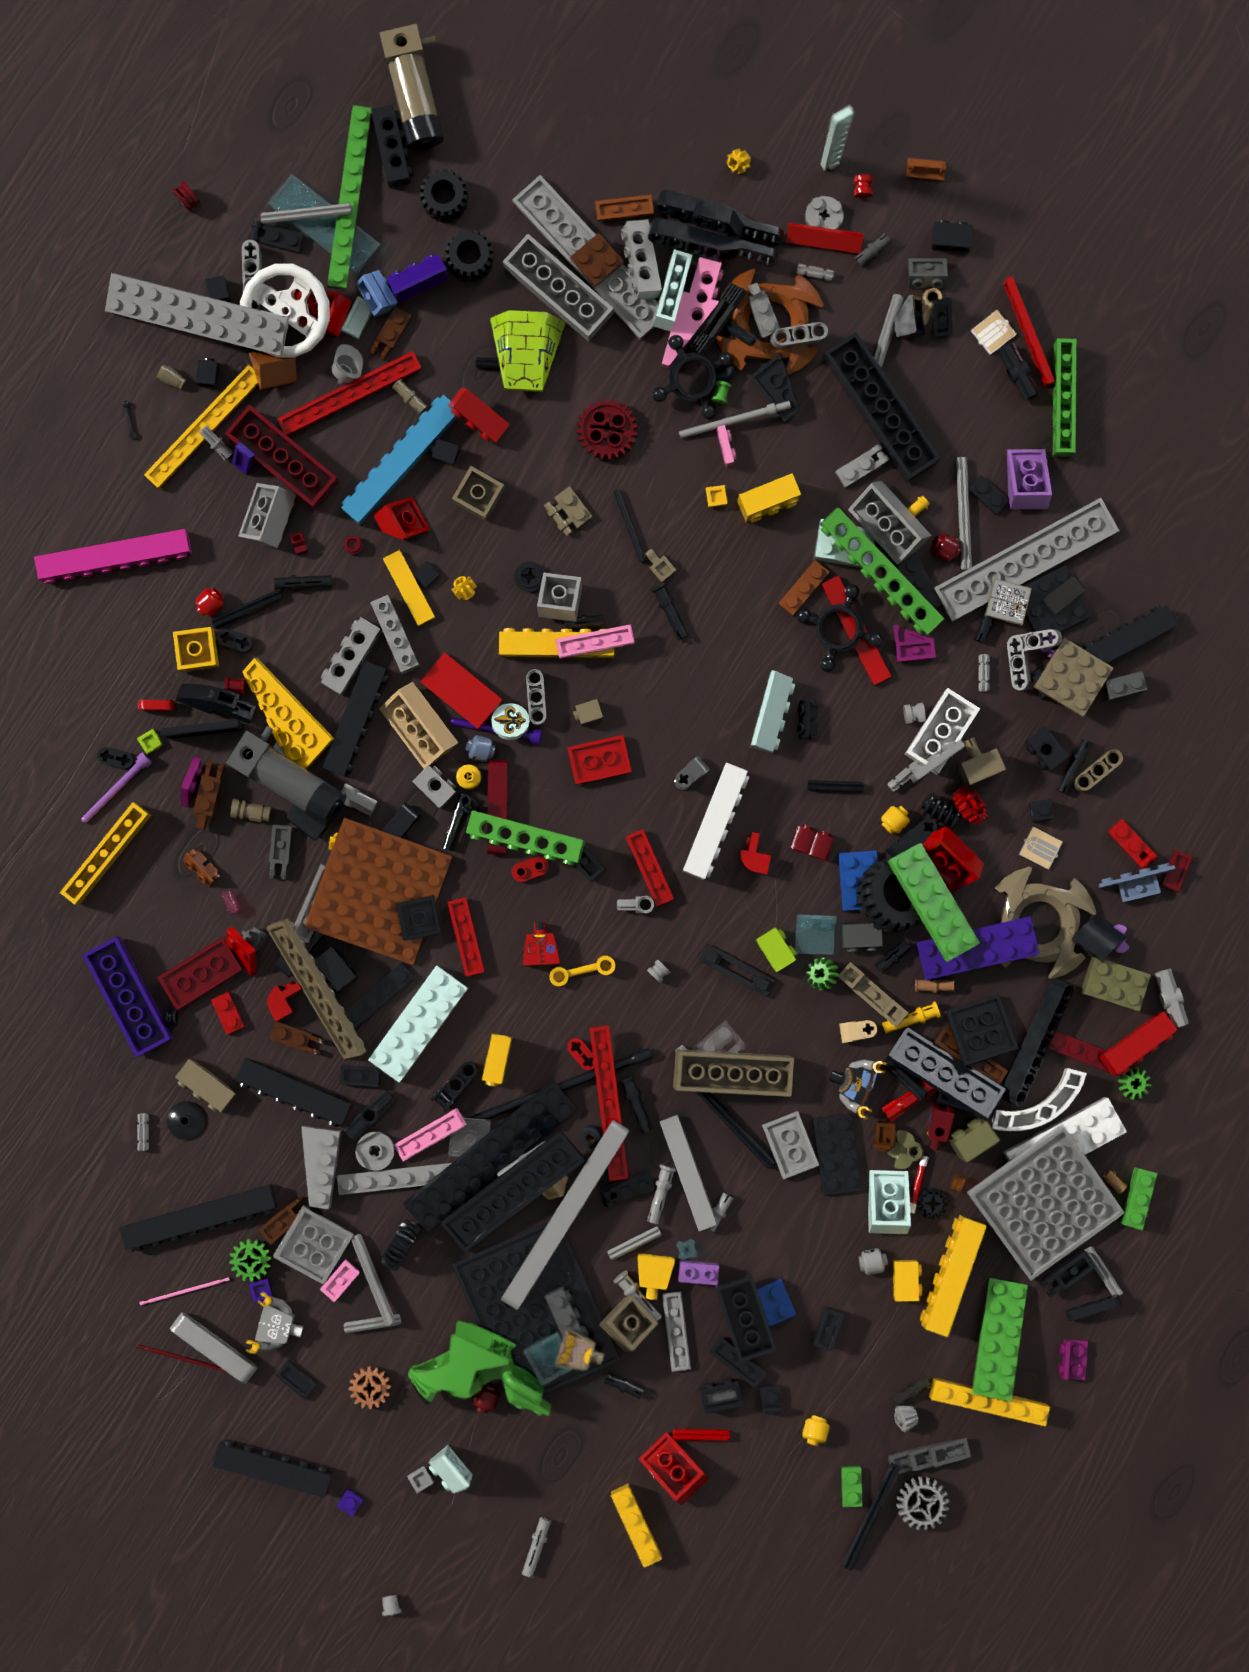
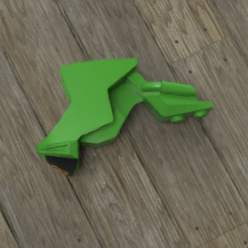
M464 1321L456 1323V1332L451 1337L449 1351L422 1364L411 1366L408 1373L415 1392L422 1402L427 1405L431 1404L439 1390H446L452 1396L469 1398L482 1390L483 1385L494 1379H503L509 1403L517 1408L529 1409L538 1415L549 1416L552 1406L542 1398L545 1387L543 1383L524 1368L522 1369L513 1364L511 1349L515 1348V1343L491 1331Z

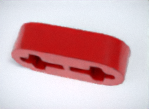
M138 700V710L174 711L175 701Z
M571 1039L567 1046L569 1053L584 1070L594 1069V1060L591 1067L589 1065L584 1066L583 1064L585 1062L582 1057L583 1054L587 1058H593L591 1050L581 1039ZM580 1042V1049L583 1053L579 1054L577 1050L572 1051L573 1045L571 1043Z

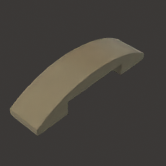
M851 962L839 974V978L894 1027H897L907 1016L908 1012L891 999Z

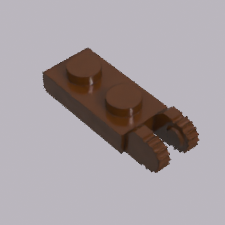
M395 306L378 334L370 353L374 355L382 343L386 347L382 351L380 359L385 360L391 349H394L412 319V315Z
M275 1021L269 1037L270 1040L319 1056L322 1051L308 1047L309 1042L313 1040L316 1043L325 1044L326 1041L313 1036L312 1033Z
M299 1196L290 1205L285 1206L258 1230L270 1245L292 1225L298 1215L292 1208L302 1202L304 1199L302 1196Z

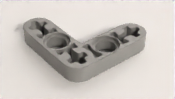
M1048 629L1014 635L1008 639V658L1011 682L1014 689L1025 691L1031 686L1028 651L1058 646L1062 641V635L1059 631ZM1052 635L1056 637L1053 641H1044V638L1051 637ZM1033 636H1037L1039 640L1035 647L1030 643ZM1016 641L1020 642V645L1014 647ZM1022 652V655H1014V653ZM1021 658L1023 666L1018 669L1015 666V661ZM1024 679L1025 683L1019 685L1018 681Z

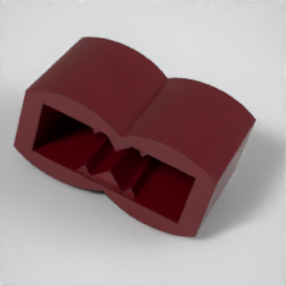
M803 824L802 827H797L790 849L827 861L834 839L831 838L832 834L820 831L819 834L813 831V827Z

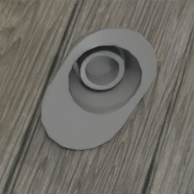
M347 344L338 346L332 366V373L338 379V384L343 382L349 383L354 379L360 378L363 367V358L360 352Z

